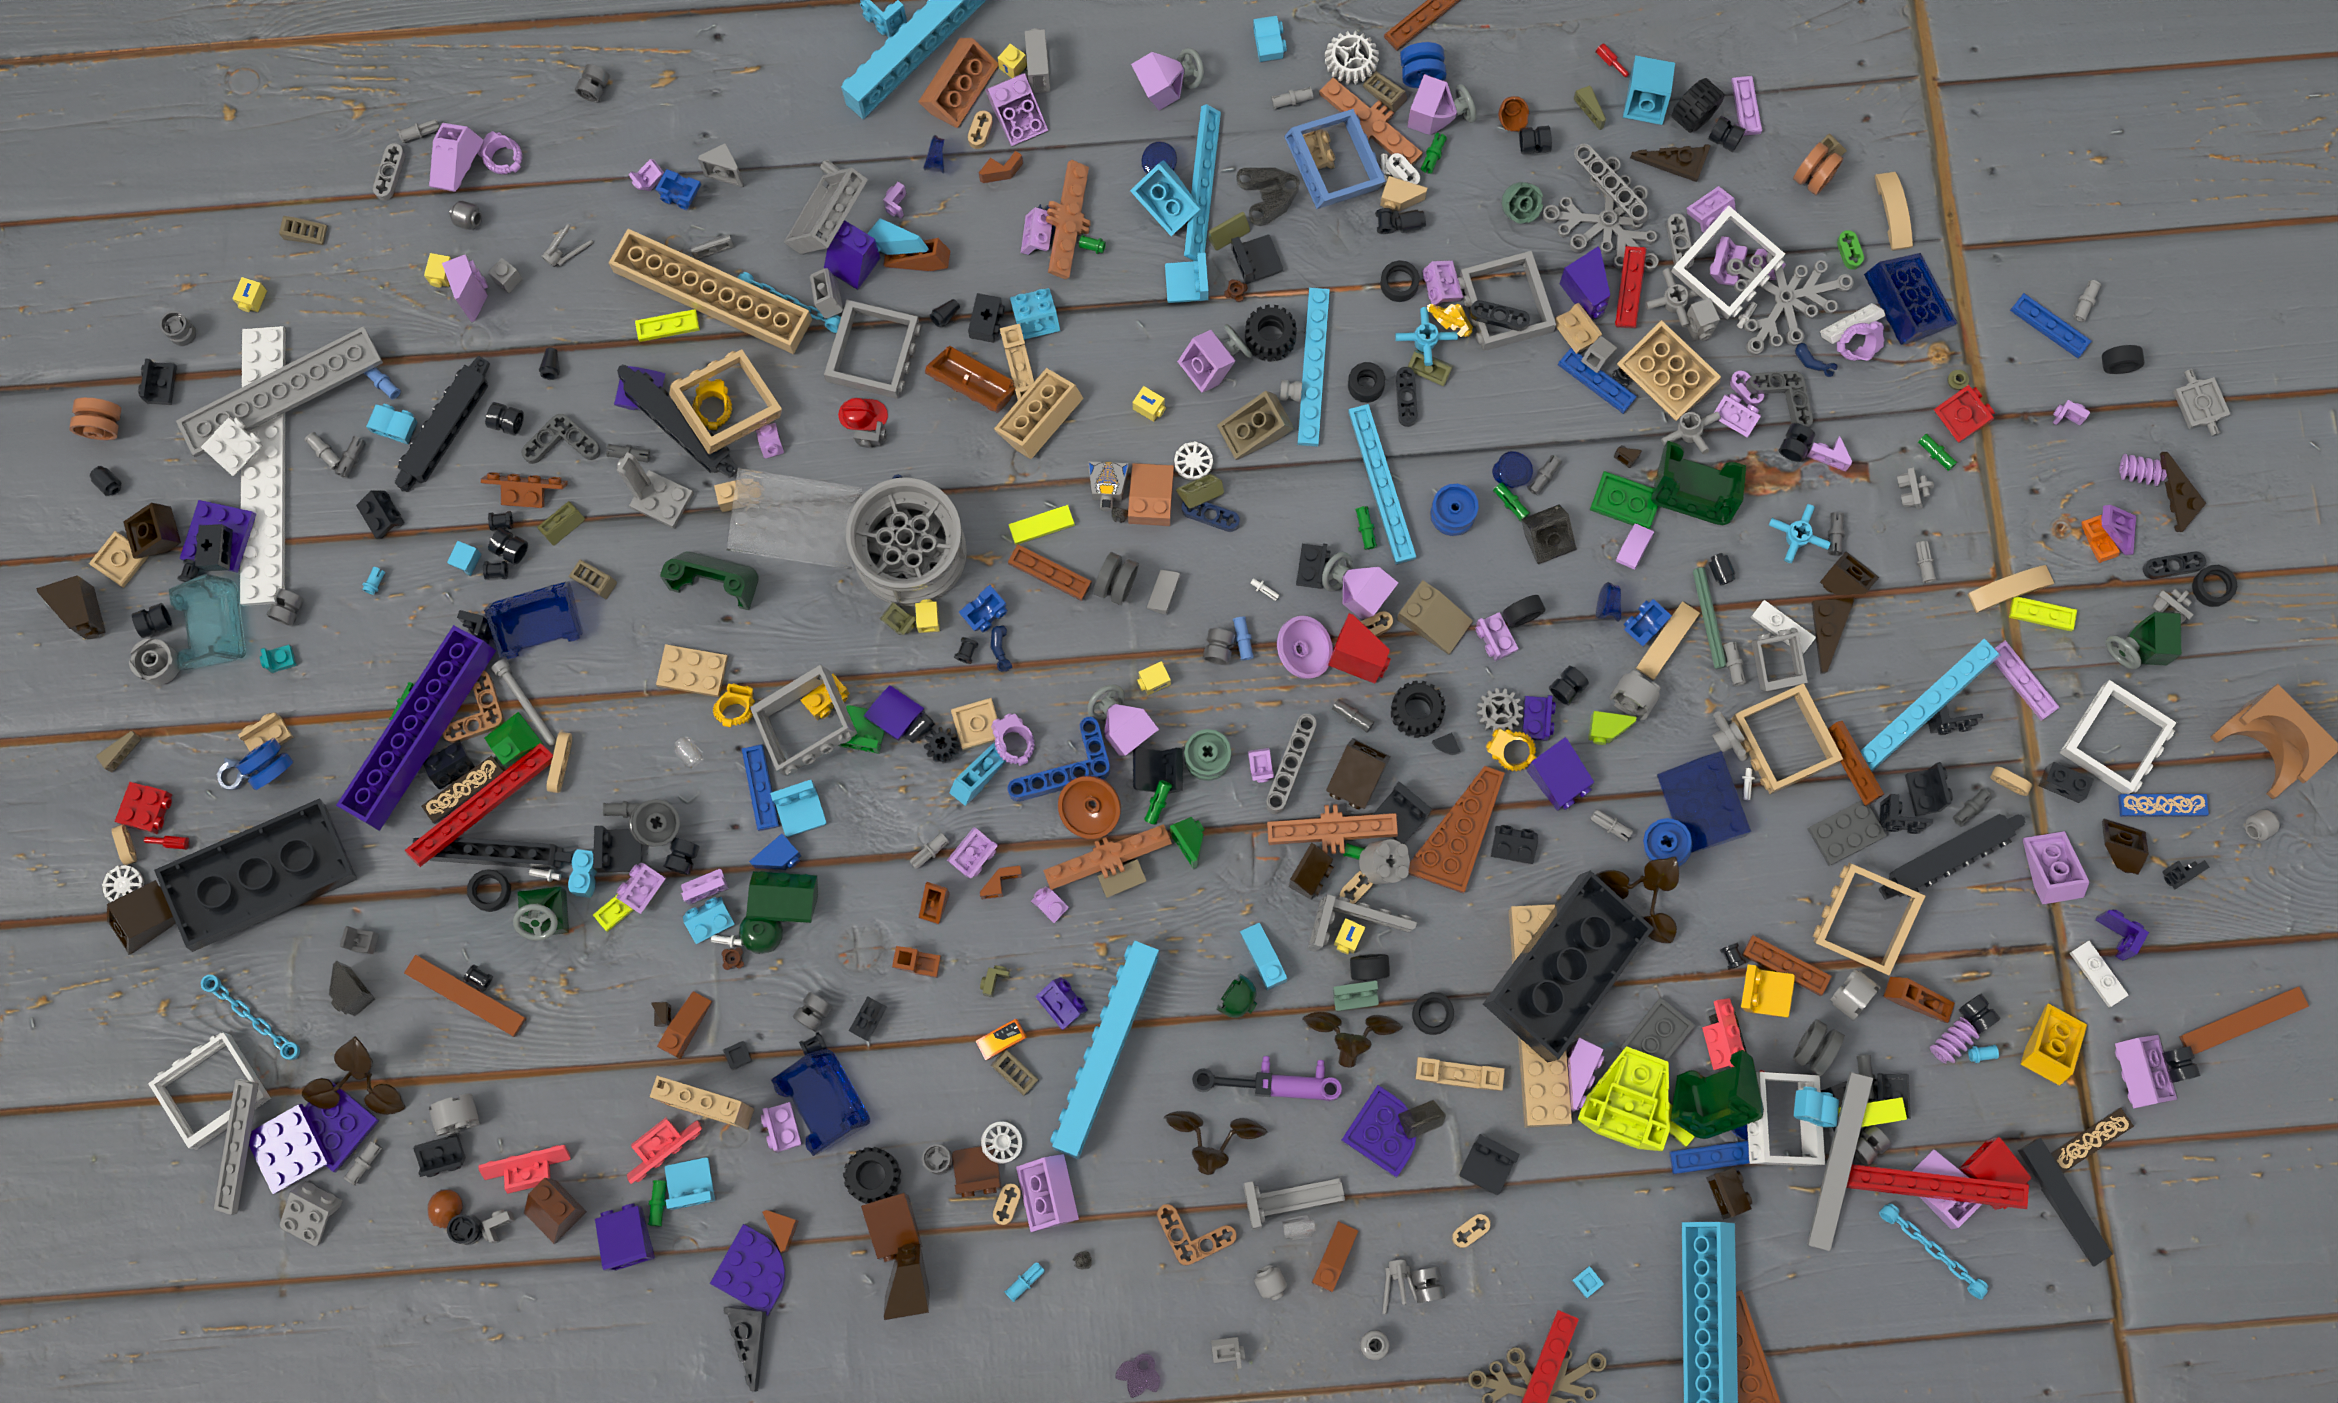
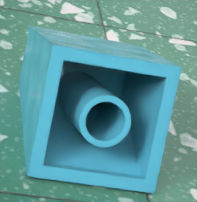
M1635 55L1623 118L1663 124L1672 91L1675 63Z

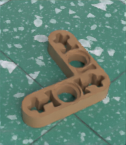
M483 671L480 675L486 679L484 680V686L487 689L483 690L482 686L477 683L480 678H478L473 686L480 713L449 723L443 733L444 739L449 743L453 744L458 740L462 742L491 732L504 723V715L493 680L487 672ZM485 695L493 696L491 704L484 705L482 703ZM488 710H492L493 714L499 717L496 719V723L493 724L489 721L492 719V716ZM478 721V729L473 732L469 731V723ZM451 729L460 731L455 733L454 738L449 735L451 734Z
M1163 1205L1158 1210V1220L1177 1260L1182 1265L1188 1266L1232 1245L1236 1240L1234 1228L1225 1225L1191 1241L1176 1209L1172 1205ZM1166 1208L1174 1213L1171 1215L1173 1223L1176 1220L1179 1222V1224L1171 1226L1168 1230L1165 1225H1169L1168 1220L1161 1218V1215L1164 1214L1163 1210ZM1176 1228L1183 1232V1238L1178 1242L1173 1241L1170 1236L1171 1231ZM1223 1230L1231 1231L1233 1234L1230 1237L1231 1241L1227 1242L1223 1239L1219 1241L1222 1246L1217 1248L1216 1241L1211 1235L1216 1234L1218 1238L1223 1235ZM1204 1239H1209L1213 1243V1248L1209 1252H1204L1200 1248V1243ZM1186 1240L1189 1245H1184L1186 1250L1193 1253L1190 1256L1191 1260L1188 1262L1186 1259L1182 1260L1180 1258L1183 1255L1181 1248L1178 1250L1175 1248V1245H1181Z

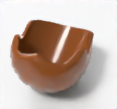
M1518 96L1506 98L1500 105L1498 113L1499 121L1504 129L1511 132H1519L1520 128H1526L1528 124L1529 108L1525 100Z
M440 1190L431 1197L428 1203V1218L433 1226L445 1229L453 1217L460 1215L463 1203L459 1194L453 1190Z

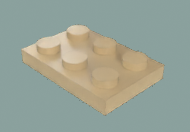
M665 644L656 685L662 688L719 697L728 656Z

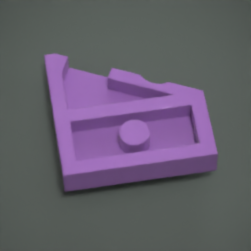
M2113 505L2103 506L2102 527L2124 555H2133L2136 516Z

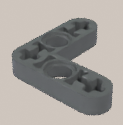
M1800 372L1755 373L1747 379L1746 388L1752 394L1785 393L1791 423H1799L1807 427L1812 424L1813 417L1805 379ZM1771 378L1779 381V387L1772 385ZM1792 379L1793 381H1796L1797 384L1795 385L1794 382H1788V381ZM1753 381H1755L1756 383H1763V384H1761V385L1758 387V385H1757V384H1754ZM1794 396L1802 400V405H1797L1794 402Z
M556 414L524 445L521 453L526 462L535 464L561 439H564L585 459L595 460L600 455V447L566 415ZM557 422H563L568 430L565 431L561 426H558ZM575 432H579L581 438L576 442H572L570 436ZM550 434L552 436L551 441L546 444L542 443V436ZM537 442L543 448L542 450L536 446ZM586 443L587 446L593 448L594 452L587 453V450L583 446V444ZM530 450L535 452L536 455L534 457L529 456L528 452Z

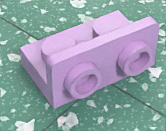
M1719 186L1686 208L1687 214L1700 223L1703 233L1728 206L1736 211L1734 198Z
M1035 207L1025 216L1021 253L1029 255L1035 249L1043 251L1049 249L1052 224L1046 222V216H1049L1046 210Z
M1432 261L1422 270L1431 304L1438 306L1442 302L1460 301L1463 298L1453 261Z
M1732 393L1730 396L1725 394L1715 410L1721 417L1718 421L1748 438L1761 417V414L1758 413L1760 409L1751 404L1745 406L1740 403L1742 399Z
M1500 612L1486 619H1478L1475 630L1479 638L1484 639L1486 643L1485 650L1489 657H1493L1497 661L1518 651V647Z
M644 863L636 864L629 873L631 877L626 883L623 882L616 892L618 893L616 897L618 900L639 914L642 913L666 879Z
M718 869L682 884L683 893L681 894L684 902L690 905L729 888L722 870Z
M791 1102L772 1108H763L764 1114L761 1115V1120L764 1128L767 1127L769 1131V1136H766L770 1149L773 1148L774 1152L778 1153L802 1145Z

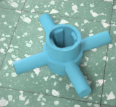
M1427 307L1420 308L1421 325L1417 327L1415 333H1395V341H1415V347L1419 351L1424 352L1425 366L1433 365L1432 349L1438 340H1457L1458 334L1457 332H1438L1436 326L1429 323Z
M1807 504L1801 520L1795 521L1791 525L1771 518L1769 526L1786 532V540L1790 545L1784 559L1787 563H1792L1798 548L1805 546L1809 542L1826 550L1830 546L1831 542L1813 535L1812 527L1809 524L1815 509L1813 505ZM1798 532L1803 533L1801 538L1796 537Z

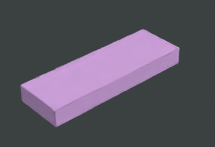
M1753 77L1732 78L1731 84L1738 123L1746 129L1743 136L1761 134L1762 127Z

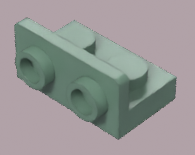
M1377 981L1333 987L1336 1011L1371 1007L1379 1004Z

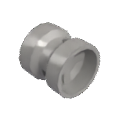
M1281 380L1280 400L1286 401L1290 398L1301 402L1302 381H1295L1290 384L1288 380Z

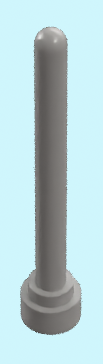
M506 659L496 662L491 667L496 676L499 675L500 678H504L546 742L550 746L555 745V738L510 674V664Z

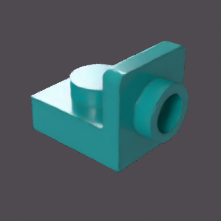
M285 645L272 650L261 649V665L271 673L296 666L291 645Z

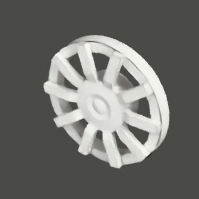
M1195 441L1185 443L1176 451L1174 457L1175 469L1183 478L1197 480L1209 474L1213 466V456L1208 447ZM1194 446L1193 452L1191 453L1188 447ZM1197 447L1202 448L1199 453H1196ZM1185 449L1188 455L1181 453V451ZM1206 451L1208 456L1201 457V455ZM1178 456L1185 458V460L1177 461ZM1210 459L1209 465L1203 463L1202 461ZM1186 464V466L1182 470L1179 468L1178 465ZM1201 466L1207 468L1204 473L1200 469ZM1187 469L1191 470L1190 475H1186L1184 472ZM1194 470H1198L1200 475L1193 476Z
M116 866L106 874L103 880L102 889L104 896L108 901L112 902L118 899L121 894L124 896L132 892L134 886H139V888L144 886V879L142 874L131 866ZM126 869L124 876L121 875L120 870ZM132 870L135 874L128 878V874ZM115 872H117L118 875L117 879L114 876H112ZM138 877L139 883H133L132 880ZM109 879L115 881L114 883H108ZM107 887H114V889L108 892ZM117 892V894H116V896H115V898H114V900H113V899L110 897V895H112L113 893Z
M993 1123L986 1128L981 1137L982 1151L993 1162L1008 1163L1014 1160L1021 1151V1134L1010 1123ZM997 1126L998 1135L991 1130L993 1127ZM1000 1126L1007 1127L1004 1133H1001ZM1010 1129L1015 1133L1011 1137L1007 1135ZM987 1133H989L993 1137V1139L986 1138ZM1017 1138L1018 1145L1012 1144L1011 1140ZM985 1142L992 1143V1146L986 1148ZM1009 1147L1017 1148L1015 1154L1010 1151ZM994 1148L995 1152L991 1155L988 1151ZM1004 1151H1006L1011 1157L1005 1159ZM998 1152H1001V1159L995 1158Z

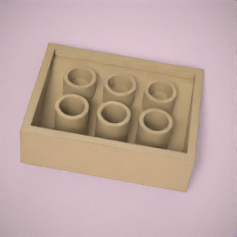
M1662 320L1617 363L1675 421H1678L1682 415L1706 397L1721 380V376Z

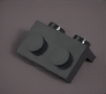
M145 358L144 365L141 367L142 382L138 387L140 398L147 404L172 405L177 366L174 363H156L151 359Z
M371 490L356 505L376 539H382L394 526H402L405 523L400 512L391 501L390 495L385 490Z
M460 740L430 756L423 763L428 777L437 789H442L475 767Z
M1509 825L1495 826L1491 857L1533 864L1538 844V834L1531 829L1517 830Z
M1877 1073V1079L1874 1080V1088L1878 1092V1101L1903 1098L1906 1117L1911 1119L1909 1074Z
M458 1134L418 1144L413 1148L420 1167L419 1177H433L445 1170L455 1171L461 1168L466 1158Z

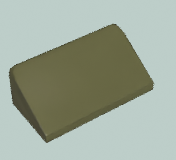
M1240 212L1209 230V241L1216 251L1230 244L1231 239L1242 237L1250 232L1245 213Z
M1416 349L1408 367L1415 374L1444 386L1453 369V365L1432 356L1433 365L1425 366L1424 352Z
M1209 474L1177 488L1176 492L1188 508H1193L1224 494L1222 480Z
M568 501L537 528L554 546L579 526L585 518Z

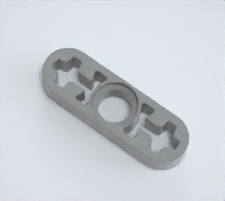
M393 143L386 147L373 185L374 194L382 201L392 198L405 160V152L399 144ZM398 151L399 154H396L393 158L391 153ZM387 168L394 169V173L391 176H385L384 172ZM386 187L387 191H383L381 194L379 190H383Z
M1681 214L1671 215L1666 224L1674 266L1682 258V253L1685 255L1691 248L1687 222ZM1674 221L1680 224L1678 228L1679 233H1676V225H1672ZM1683 239L1686 245L1678 247L1675 245V240ZM1694 259L1689 263L1685 270L1689 271L1694 263Z

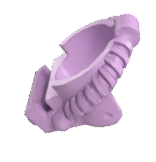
M491 131L483 139L484 141L478 152V155L483 158L486 167L494 173L501 175L511 173L512 171L516 173L521 168L519 164L522 162L520 146L500 132L495 133ZM506 147L514 151L513 159L515 162L510 167L507 164L496 165L492 161V157L498 149Z
M1873 321L1871 324L1857 323L1850 326L1843 332L1844 334L1841 335L1840 341L1837 342V351L1849 360H1870L1875 353L1884 347L1883 324ZM1856 333L1866 335L1863 347L1859 346L1854 352L1845 349V343H1849L1853 335Z
M1011 713L1005 715L1004 719L994 720L991 728L996 738L995 747L998 755L1000 754V757L1004 761L1006 760L1007 763L1010 762V764L1018 763L1019 766L1028 763V758L1031 757L1034 751L1035 741L1029 728L1023 725V720L1018 718L1016 714L1012 715ZM1007 733H1019L1026 740L1027 750L1023 756L1018 758L1006 752L1007 747L1003 737Z

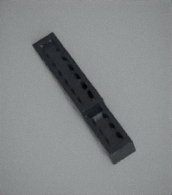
M2041 1138L2035 1139L2019 1149V1154L2042 1186L2041 1191L2091 1265L2094 1267L2113 1255Z

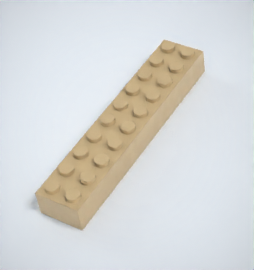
M627 229L609 261V265L614 273L792 354L795 353L812 321L809 310L630 229Z
M1555 904L1511 906L1509 909L1512 964L1555 908ZM1518 1037L1524 1127L1569 1126L1572 1124L1566 1051L1559 1060L1547 1063Z

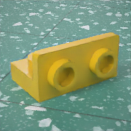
M832 674L843 702H845L850 693L837 677ZM824 683L800 700L817 721L820 718H826L834 707Z

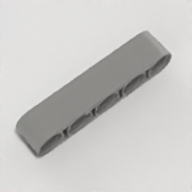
M1588 144L1577 146L1574 152L1575 158L1584 170L1632 221L1638 224L1646 222L1649 218V211L1642 200ZM1583 151L1590 152L1586 159H1581L1579 156ZM1602 165L1603 170L1601 173L1596 174L1593 172L1595 166ZM1609 180L1617 181L1616 186L1613 188L1606 186ZM1622 195H1631L1628 202L1623 203L1620 201ZM1639 208L1644 209L1643 216H1634L1635 210Z
M1311 714L1301 715L1296 723L1267 796L1266 808L1271 814H1280L1285 809L1315 732L1316 719ZM1308 721L1312 724V728L1308 730L1303 729L1301 723ZM1299 740L1305 746L1302 749H1297L1293 746V743ZM1288 760H1294L1297 766L1295 768H1288L1285 763ZM1286 779L1290 785L1286 788H1281L1278 785V781ZM1276 798L1282 802V805L1275 808L1271 806L1270 801Z

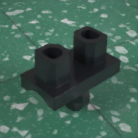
M867 996L849 1032L869 1041L887 1006Z

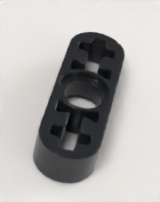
M1482 300L1475 301L1470 309V316L1475 321L1515 331L1525 330L1530 321L1529 314L1526 311ZM1478 307L1482 308L1483 312L1481 315L1477 314ZM1489 309L1492 310V311H1491V314H1490V318L1487 317V316H1488ZM1501 311L1505 314L1506 318L1504 320H1497L1494 317V313ZM1512 314L1511 321L1508 322L1509 316ZM1519 317H1522V321H1524L1521 324H1517Z
M1402 367L1396 374L1398 420L1401 425L1410 427L1415 424L1418 415L1415 373L1409 367ZM1403 373H1406L1407 377H1409L1407 386H1404V379L1400 378L1403 376ZM1409 392L1412 395V399L1410 401H1403L1401 394ZM1406 407H1409V415L1412 416L1410 420L1402 417L1405 416Z
M2197 551L2153 558L2144 564L2143 573L2149 579L2195 573L2206 565V558L2201 552ZM2193 558L2195 561H2199L2198 565L2195 563L2186 565V562H2190ZM2171 560L2177 561L2180 566L2179 570H2172L2169 562ZM2152 565L2155 568L2161 567L2163 565V568L2159 569L2156 572L2154 570H2150V567Z

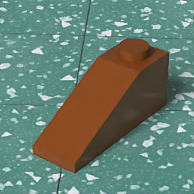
M939 238L924 240L923 242L929 248L927 252L885 254L883 265L889 268L921 271L946 269L949 265L951 251Z
M1890 977L1884 993V998L1944 1023H1949L1955 1004L1951 1000L1909 978Z
M693 991L667 1027L657 1047L681 1059L713 1001Z
M1338 1221L1311 1282L1312 1284L1331 1293L1333 1292L1358 1230Z

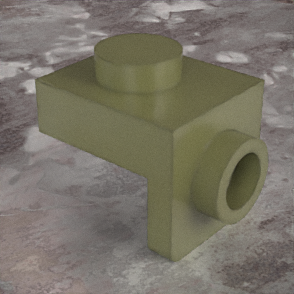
M892 602L880 617V620L898 635H904L914 628L916 618L910 616Z
M994 965V969L988 967L987 975L982 977L980 989L983 990L984 996L993 998L997 976L1010 979L1011 974L1007 971L1006 967Z

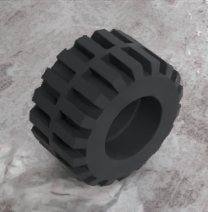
M1703 78L1696 82L1682 96L1674 107L1671 117L1686 131L1692 133L1701 128L1722 104L1725 94L1709 79Z
M1268 304L1265 305L1264 309L1260 306L1257 308V313L1253 311L1250 314V318L1246 321L1245 343L1252 350V355L1256 356L1258 354L1260 360L1268 358L1267 361L1272 362V358H1275L1278 361L1281 359V356L1284 358L1288 356V351L1291 352L1295 345L1297 334L1295 319L1292 320L1293 315L1290 312L1286 314L1287 309L1284 307L1278 309L1279 305H1274L1273 308ZM1266 326H1275L1283 334L1276 340H1266L1261 337L1259 331Z
M1416 680L1412 684H1409V682L1404 684V687H1400L1395 694L1391 705V718L1393 717V724L1398 726L1400 732H1406V736L1412 734L1414 738H1419V735L1426 737L1428 733L1432 734L1436 728H1439L1444 717L1446 705H1444V696H1440L1441 691L1434 689L1435 685L1430 684L1428 686L1426 681L1418 683ZM1414 699L1422 700L1428 704L1430 715L1424 719L1412 718L1406 711V704Z
M866 1147L864 1150L856 1151L854 1156L851 1155L848 1164H845V1173L843 1172V1178H845L844 1185L847 1187L849 1194L858 1201L865 1204L892 1197V1194L897 1192L898 1184L901 1182V1170L898 1167V1162L885 1150L876 1147ZM869 1163L880 1164L885 1171L883 1183L875 1189L865 1188L860 1182L861 1170Z

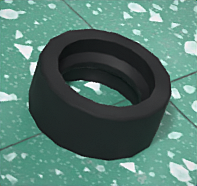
M1398 260L1388 264L1381 275L1380 287L1383 294L1388 299L1396 302L1408 301L1414 297L1420 280L1418 270L1407 261ZM1396 271L1409 274L1412 279L1410 288L1406 291H1395L1388 285L1390 274Z
M2137 345L2113 347L2103 352L2101 356L2103 370L2109 374L2133 372L2139 370L2145 364L2143 349Z
M2210 565L2202 569L2194 577L2192 583V590L2196 599L2209 607H2219L2227 603L2236 594L2238 587L2237 579L2233 572L2221 565ZM2210 574L2219 576L2226 584V593L2217 598L2208 594L2203 586V580L2206 576Z
M1531 595L1508 606L1503 610V615L1509 627L1513 628L1534 620L1542 615L1546 609L1539 595Z
M491 869L481 870L474 874L467 886V896L470 902L480 910L487 912L503 908L511 895V885L507 878L498 871ZM488 878L496 879L500 883L502 890L499 898L492 903L482 902L477 896L478 885Z
M1430 992L1424 994L1416 1001L1413 1007V1022L1425 1034H1441L1450 1027L1454 1020L1453 1005L1441 993ZM1429 1001L1441 1003L1446 1011L1444 1022L1435 1027L1425 1024L1420 1016L1422 1006Z

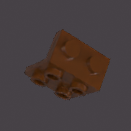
M982 1146L953 1151L952 1159L956 1180L955 1192L957 1195H961L962 1198L974 1197L976 1192L983 1191L984 1195L997 1193L996 1189L1002 1188L998 1163L991 1161L983 1153ZM993 1148V1149L989 1150L988 1152H989L991 1155H993L994 1152H995V1149Z

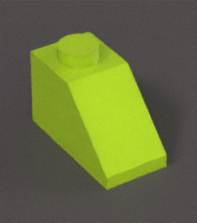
M1593 711L1590 719L1588 740L1593 741L1597 745H1606V743L1612 742L1632 727L1636 722V717Z

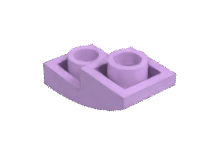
M1634 524L1616 558V562L1635 570L1644 555L1646 547L1653 538L1654 531Z

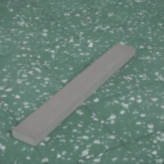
M1853 1072L1849 1073L1807 1242L1808 1246L1831 1250L1873 1081L1872 1077Z

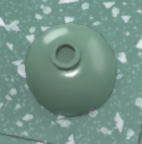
M1514 183L1505 190L1502 196L1503 212L1509 219L1518 224L1530 223L1542 211L1543 204L1541 202L1543 194L1538 187L1531 183Z

